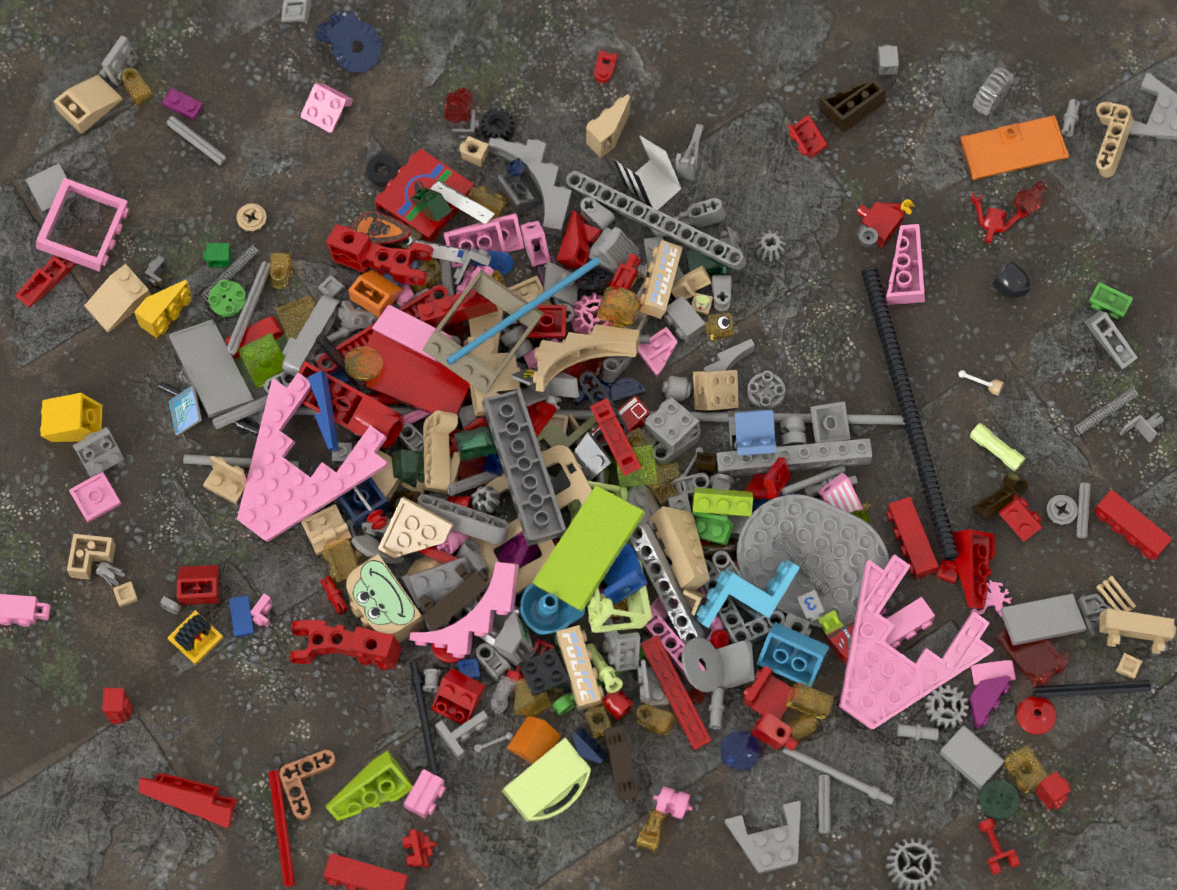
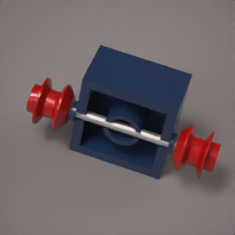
M371 477L337 498L338 503L357 530H360L362 524L366 522L373 523L371 526L373 530H381L387 525L388 517H382V515L391 509L388 500Z

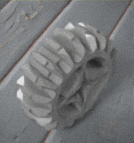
M998 67L989 75L973 102V106L978 112L988 115L999 105L1013 81V75L1009 73L1010 71Z
M912 837L909 841L910 844H908L906 839H903L902 845L896 843V849L890 850L893 856H888L887 860L892 863H888L886 868L893 869L888 872V876L895 875L892 882L896 883L899 881L898 888L901 889L904 884L906 885L905 890H910V887H913V890H918V886L921 890H925V884L928 887H932L931 880L937 881L936 875L940 874L941 870L936 867L941 866V862L935 861L939 858V854H932L935 851V847L927 848L929 842L922 845V839L919 838L917 843H914V838ZM915 850L921 852V854L914 856L906 851ZM900 855H902L903 861L906 864L901 872L897 864ZM926 859H928L930 864L928 875L924 873L922 863ZM919 861L917 867L909 868L911 863L914 864ZM909 874H914L915 876H917L918 878L920 877L921 879L911 880L906 878L905 876Z

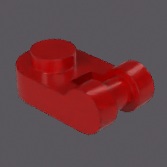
M599 50L594 70V77L597 82L607 83L611 80L618 53L612 52V54L605 53L604 50ZM607 60L610 61L609 65L603 64V61Z

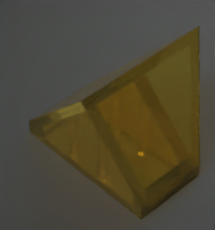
M525 678L515 683L514 715L535 717L551 707L547 692L533 696Z

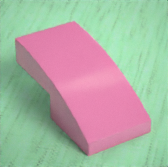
M1012 660L971 666L975 686L982 680L1007 675L1011 677L1010 681L1016 680Z

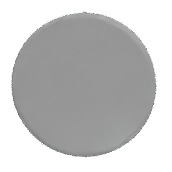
M764 371L755 375L750 380L747 387V396L755 407L770 410L778 407L783 402L786 389L781 378L771 371Z

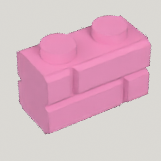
M422 770L404 803V807L425 819L428 814L432 815L436 808L434 803L437 797L441 798L446 790L444 780L426 770Z

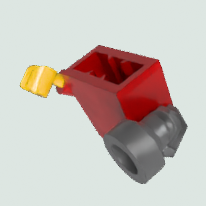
M905 200L903 203L876 202L871 209L862 204L856 214L864 218L857 230L860 244L869 248L878 243L881 247H884L902 223L903 212L905 211L908 215L912 213L909 208L914 207L912 201Z

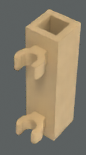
M1107 608L1100 613L1099 632L1109 634L1107 646L1116 647V644H1120V636L1153 641L1152 653L1160 654L1161 651H1165V643L1174 638L1176 626H1174V619Z

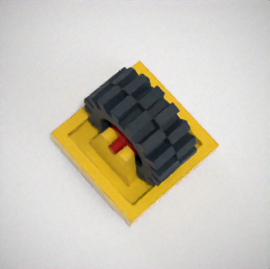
M195 610L167 638L193 664L197 665L223 639V635Z

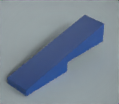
M319 371L307 377L321 410L320 413L315 415V418L328 449L337 452L339 451L328 376L326 373Z

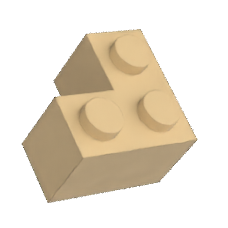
M73 534L67 567L70 577L90 580L93 561L113 563L116 546L113 539Z

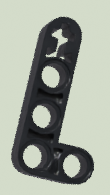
M592 372L583 373L580 377V384L592 405L598 403L594 401L596 395L601 394L604 396V399L607 398L620 425L624 427V433L627 437V425L597 377ZM586 380L592 381L593 390H591L589 384H586ZM601 429L596 431L593 436L597 442L601 436H604ZM607 442L600 444L604 450L610 448Z

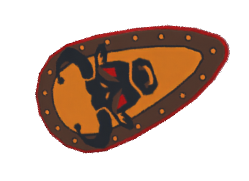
M379 212L362 214L352 225L353 231L366 233L371 242L379 245L400 242L411 235L410 230L404 223Z

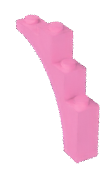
M496 562L487 592L479 604L467 616L441 630L410 632V640L415 641V645L427 646V642L435 643L434 647L446 648L447 644V653H453L452 657L464 658L465 655L471 654L473 632L475 636L486 637V633H492L495 610L496 614L508 615V611L514 612L519 564Z

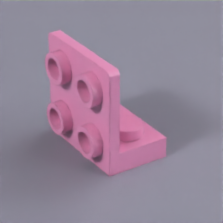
M315 83L301 113V117L331 133L334 131L344 107L351 106L354 99L324 83Z

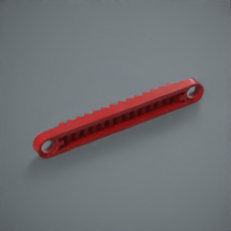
M441 285L434 286L398 309L421 320L417 306L437 300L434 298L436 292H443L444 298L448 297V290ZM374 324L336 346V349L340 351L349 363L355 362L357 358H361L374 331L372 329ZM326 353L319 357L318 368L329 375L339 370V367L334 362L330 368L322 366L324 361H332Z

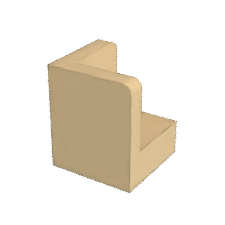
M685 589L683 594L692 608L691 615L695 616L698 608L703 604L706 595L699 591Z

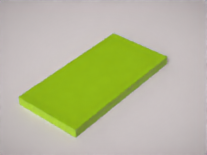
M595 485L532 583L545 592L554 594L561 601L582 612L642 520L645 512Z

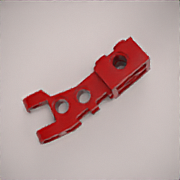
M336 224L326 241L331 257L335 262L366 273L368 268L377 270L378 274L382 276L384 274L393 277V281L402 284L420 286L426 284L428 273L412 269L414 260L430 261L432 259L434 249L430 245L414 242L408 249L386 248L371 242L366 233H358L348 226Z
M321 620L292 622L291 633L293 635L309 636L308 648H305V650H290V662L312 664L317 655L339 653L357 658L362 665L370 666V664H373L382 670H388V668L395 670L402 647L394 635L356 627L354 632L346 631L345 626L337 624L336 628L326 626L327 622ZM343 638L341 643L335 644L337 639ZM319 639H323V642L321 644L316 645V642Z

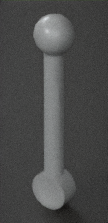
M698 447L696 449L695 456L693 457L689 466L685 470L684 474H681L680 477H687V474L689 473V471L691 470L692 466L696 461L697 452H703V449L701 447Z
M349 519L346 524L350 528L353 538L356 537L354 524ZM356 548V556H362L363 553Z
M507 732L505 736L483 745L476 744L474 750L480 753L483 748L506 739L511 740L513 734Z

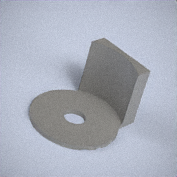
M697 637L689 640L684 646L682 653L683 669L687 679L696 689L702 692H710L716 688L728 689L754 681L752 642L741 641L715 649L708 640ZM700 658L706 664L705 671H702L699 667Z

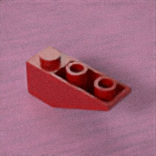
M576 211L572 212L557 257V261L567 269H576L585 265L590 253L589 242H586L582 225L586 224V219Z

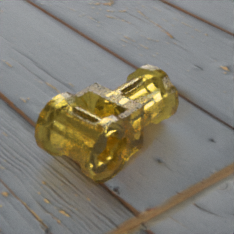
M649 810L650 816L647 825L644 824L643 829L640 831L636 847L639 848L641 846L655 853L661 837L660 827L663 820L666 819V815L655 810Z

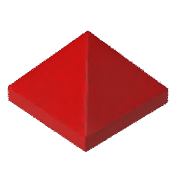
M586 224L582 225L586 242L594 244L600 236L601 229Z

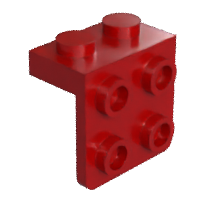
M765 665L763 670L759 669L755 674L754 680L756 681L752 687L748 685L744 691V705L761 715L769 712L781 720L797 692L792 687L772 676V669Z

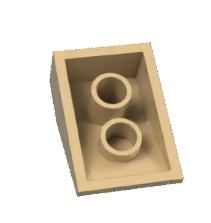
M125 264L110 275L84 306L108 333L132 315L144 299L151 296L149 289Z

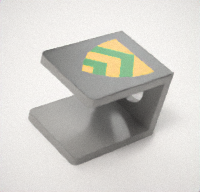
M532 367L511 374V378L527 384V388L521 390L526 406L548 399L550 382L544 392L536 391L533 376L534 372L538 370Z

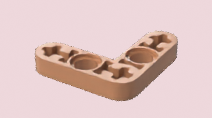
M329 750L294 761L280 769L281 781L293 813L298 820H307L312 813L301 780L334 767L336 762L335 756ZM326 755L328 758H332L329 760V764L321 762L324 760L323 757ZM314 759H317L318 762H321L319 763L320 768L317 769V765ZM311 762L313 769L310 772H304L302 770L304 763ZM296 766L299 767V771L302 775L298 776V773L295 772L297 771L295 768ZM287 770L295 772L290 779L287 776L284 777ZM295 787L300 788V796L292 797L290 795L291 789ZM301 801L303 808H308L305 810V815L297 813L300 810L298 803L293 805V802Z

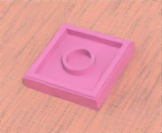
M103 471L69 490L87 523L121 505L119 498Z

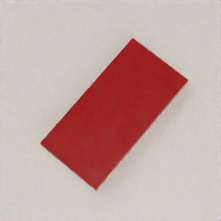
M373 331L355 368L361 378L367 382L364 388L430 414L440 410L455 413L458 416L470 391L469 382L440 362H435L376 331Z

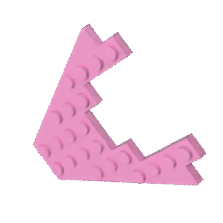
M297 373L288 387H285L274 378L271 382L237 517L238 521L267 542L390 464L376 454L387 437L372 426H369L337 472L321 462L310 477L285 458L295 444V441L281 431L312 389L308 379L300 373Z
M892 555L884 569H881L870 560H867L865 563L839 705L840 708L871 730L994 651L993 648L980 640L989 622L975 612H971L942 658L926 648L917 661L913 663L884 642L895 625L879 613L910 567L909 564L896 555Z

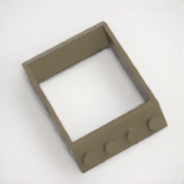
M480 270L432 333L422 350L486 394L528 338L544 313L535 307L518 319L528 328L497 371L470 352L449 365L446 358L463 347L441 333V331L473 289L510 315L529 303L486 272Z

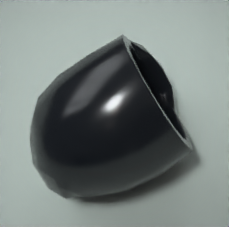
M1013 261L1003 268L992 283L999 292L1010 298H1020L1030 291L1029 277Z

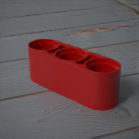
M270 316L247 327L238 350L233 356L240 358L279 339L283 335V331L276 318ZM229 336V337L226 339L227 345H228V343H229V341H230V339H231V336Z

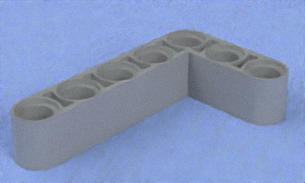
M705 560L707 569L710 570V580L702 585L706 594L710 590V585L718 583L716 579L719 575L709 560ZM730 595L725 600L728 606L720 608L717 613L724 630L729 634L732 644L740 642L735 638L736 636L743 635L746 638L745 641L752 642L753 645L767 638L769 631L774 625L771 623V619H779L781 625L785 622L784 614L774 610L770 618L763 615L745 624ZM734 618L737 623L731 625L728 624L727 620ZM761 627L763 632L756 633L753 628Z

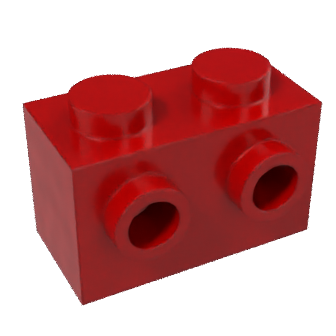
M104 688L102 711L112 724L129 722V715H132V703H130V698L124 688Z
M1055 771L1039 783L1035 793L1049 811L1053 808L1058 810L1069 799L1070 784Z

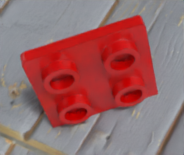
M778 457L768 474L754 475L744 490L753 493V500H772L779 496L781 489L785 487L791 477L785 457Z

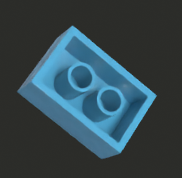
M775 622L769 631L757 665L762 667L766 665L773 672L811 689L829 646Z

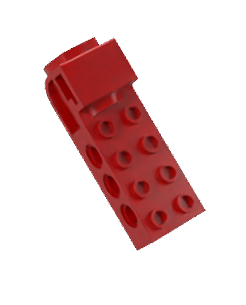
M305 361L298 373L307 378L322 370ZM327 374L334 421L361 437L369 426H372L387 437L381 448L386 450L387 447L393 446L404 427V416ZM311 389L302 404L320 413V407Z

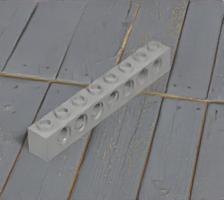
M870 438L776 447L777 453L739 456L737 451L716 453L717 474L732 477L768 474L778 457H785L789 472L836 468L841 465L844 467L871 464L872 460Z

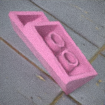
M516 213L489 220L486 224L481 222L444 232L446 245L466 250L472 247L474 249L481 248L498 252L524 249ZM451 261L452 268L463 265L462 263Z

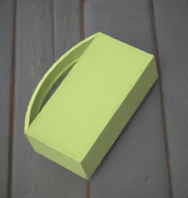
M564 738L508 784L502 792L527 822L548 819L563 812L575 802L588 781L591 768L578 755L568 740ZM574 784H579L578 791L567 804L552 813L544 814V809L557 804L571 791Z

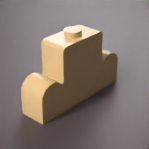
M467 337L464 341V346L477 337ZM491 338L470 351V353L496 371L509 354H491L494 349V343ZM515 355L486 394L470 384L474 416H485L482 405L484 397L490 398L520 388L519 381L511 378V374L520 371V368L517 367Z

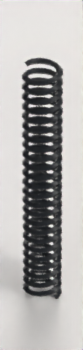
M323 333L319 334L316 337V342L355 387L361 391L360 389L364 388L367 382L361 378L360 374L354 370Z

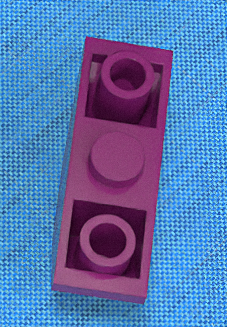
M1010 676L982 680L975 688L968 704L976 730H979L981 725L983 727L987 725L991 718L988 714L991 710L996 711L1001 703L999 697L1001 694L1006 695L1010 689Z

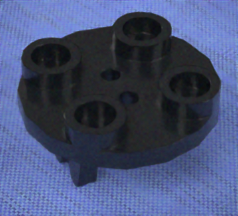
M597 268L596 270L588 271L576 279L574 284L582 288L583 296H587L586 289L601 288V294H605V286L611 283L612 278L607 273L606 268Z

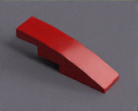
M69 244L66 245V247H69V248L74 249V248H73L72 246H70ZM53 256L42 269L38 268L15 297L30 308L52 290L77 263Z

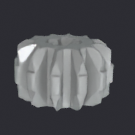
M769 229L768 234L762 231L761 237H756L757 243L754 244V249L757 250V256L762 255L763 261L769 258V261L772 262L773 257L779 260L780 255H784L786 242H783V236H778V231L772 234V231Z

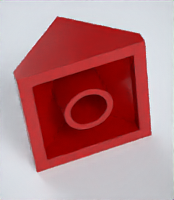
M538 305L536 308L544 314L528 338H565L566 305Z

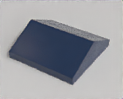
M582 726L572 734L579 756L601 763L609 755Z

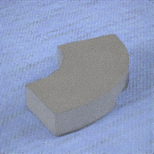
M369 534L353 537L351 541L360 552L368 557L369 555L374 557L379 554L384 563L397 564L403 562V556L393 558L378 550L380 542L373 539Z

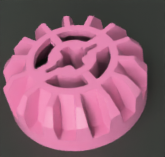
M594 292L591 296H582L579 302H575L574 305L576 307L573 308L574 317L571 320V326L574 333L589 335V332L593 331L595 324L620 328L622 324L620 307L617 306L613 299H607L606 294L601 296ZM591 303H599L598 306L587 307ZM602 304L608 308L609 315L604 313V310L601 308Z

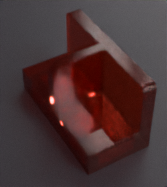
M605 357L582 361L576 376L577 382L580 383V377L585 372H592L598 377ZM586 380V384L593 388L592 381Z

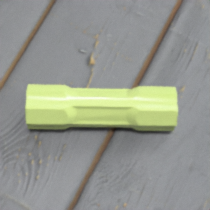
M981 423L971 432L970 438L1000 458L1014 472L1025 461L1023 455L1015 449H1011Z

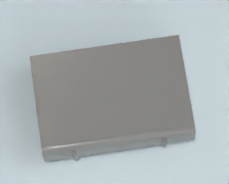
M965 726L951 738L939 753L979 789L986 784L1005 762L997 755L998 753H995Z

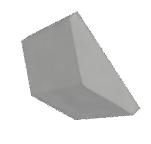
M845 401L810 407L815 443L837 442L850 439Z

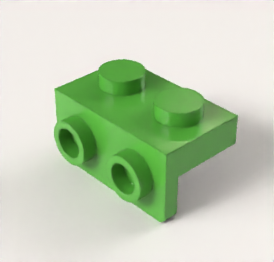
M1099 282L1089 299V303L1092 304L1091 308L1097 311L1104 310L1108 312V316L1118 320L1119 318H1124L1133 298Z

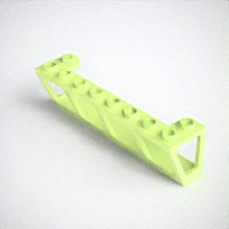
M588 481L591 488L597 485L604 490L614 491L613 495L625 501L627 499L628 492L626 487ZM575 500L568 504L571 522L582 507L580 500ZM629 538V540L627 541V543L630 544V545L634 548V546H633V544H632V542H631V540H630V538ZM637 554L638 560H639L640 565H641V567H642L641 560H640V558H639V556H638V554ZM646 586L625 598L629 612L613 609L611 599L605 597V594H599V589L597 588L586 605L588 607L589 623L591 624L592 632L643 628L652 618ZM612 614L630 617L631 623L602 626Z

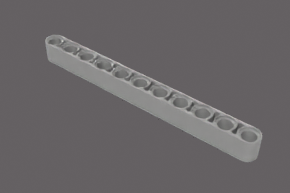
M573 171L567 175L566 182L573 191L585 197H592L601 205L733 269L740 270L746 265V258L739 249L582 173ZM576 179H580L577 185H573ZM592 186H596L595 190L589 193V189ZM607 194H612L609 200H604ZM627 201L626 207L620 208V205ZM643 209V213L640 216H636L637 211ZM655 217H659V221L653 224L652 220ZM675 225L673 231H668L669 226ZM686 233H692L690 238L684 239ZM708 240L706 246L700 247L702 241ZM719 248H724L722 254L716 255ZM735 256H740V260L738 262H732Z

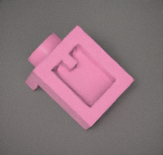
M263 594L250 612L253 618L252 621L261 627L262 625L266 627L270 625L269 620L263 616L264 614L267 615L272 608V601L268 595Z

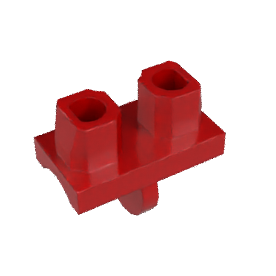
M411 830L410 835L402 838L403 846L406 849L413 848L414 854L406 857L407 865L409 867H430L428 857L433 856L432 849L437 847L436 842H430L429 836H424L422 831Z

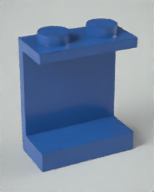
M626 543L604 577L608 587L603 590L605 597L611 599L614 604H617L648 584L635 549Z

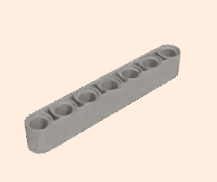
M639 523L632 533L630 540L682 642L686 645L691 640V633L696 638H704V632L696 616L691 615L692 608L683 594L654 533L647 523ZM637 528L642 530V537L637 534ZM646 545L651 548V554L647 553ZM655 563L660 565V572L655 569ZM664 581H667L669 583V589H666L664 587ZM673 598L677 599L679 603L678 607L674 606L672 602ZM681 616H685L687 618V624H684L682 622Z

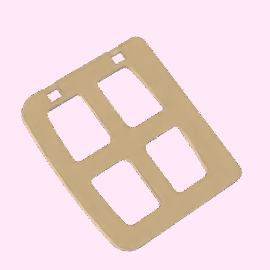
M556 445L541 452L546 468L557 463L561 464L571 483L569 488L555 495L559 509L575 500H580L583 505L592 492V488L571 450L566 446ZM571 464H573L576 469V472L572 474L567 468ZM505 474L485 485L493 487L499 495L509 489ZM519 518L509 523L505 542L523 532ZM469 536L470 540L479 545L480 550L478 553L490 570L487 575L492 580L495 563L499 562L494 550L502 544H494ZM553 540L538 543L542 556L518 569L516 595L532 584L556 547Z

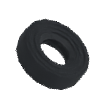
M388 154L375 155L367 164L369 180L377 186L386 187L388 182L398 175L400 169L398 161ZM379 165H388L390 167L389 174L386 176L378 175L376 169Z

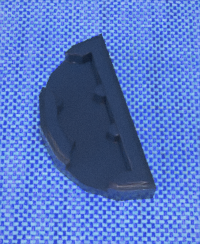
M623 378L611 387L609 398L613 402L645 393L646 389L643 384H640L633 378Z

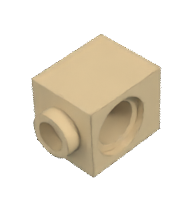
M468 136L466 142L463 141L459 149L461 159L482 168L489 154V144ZM472 149L477 150V152L471 153L469 151Z

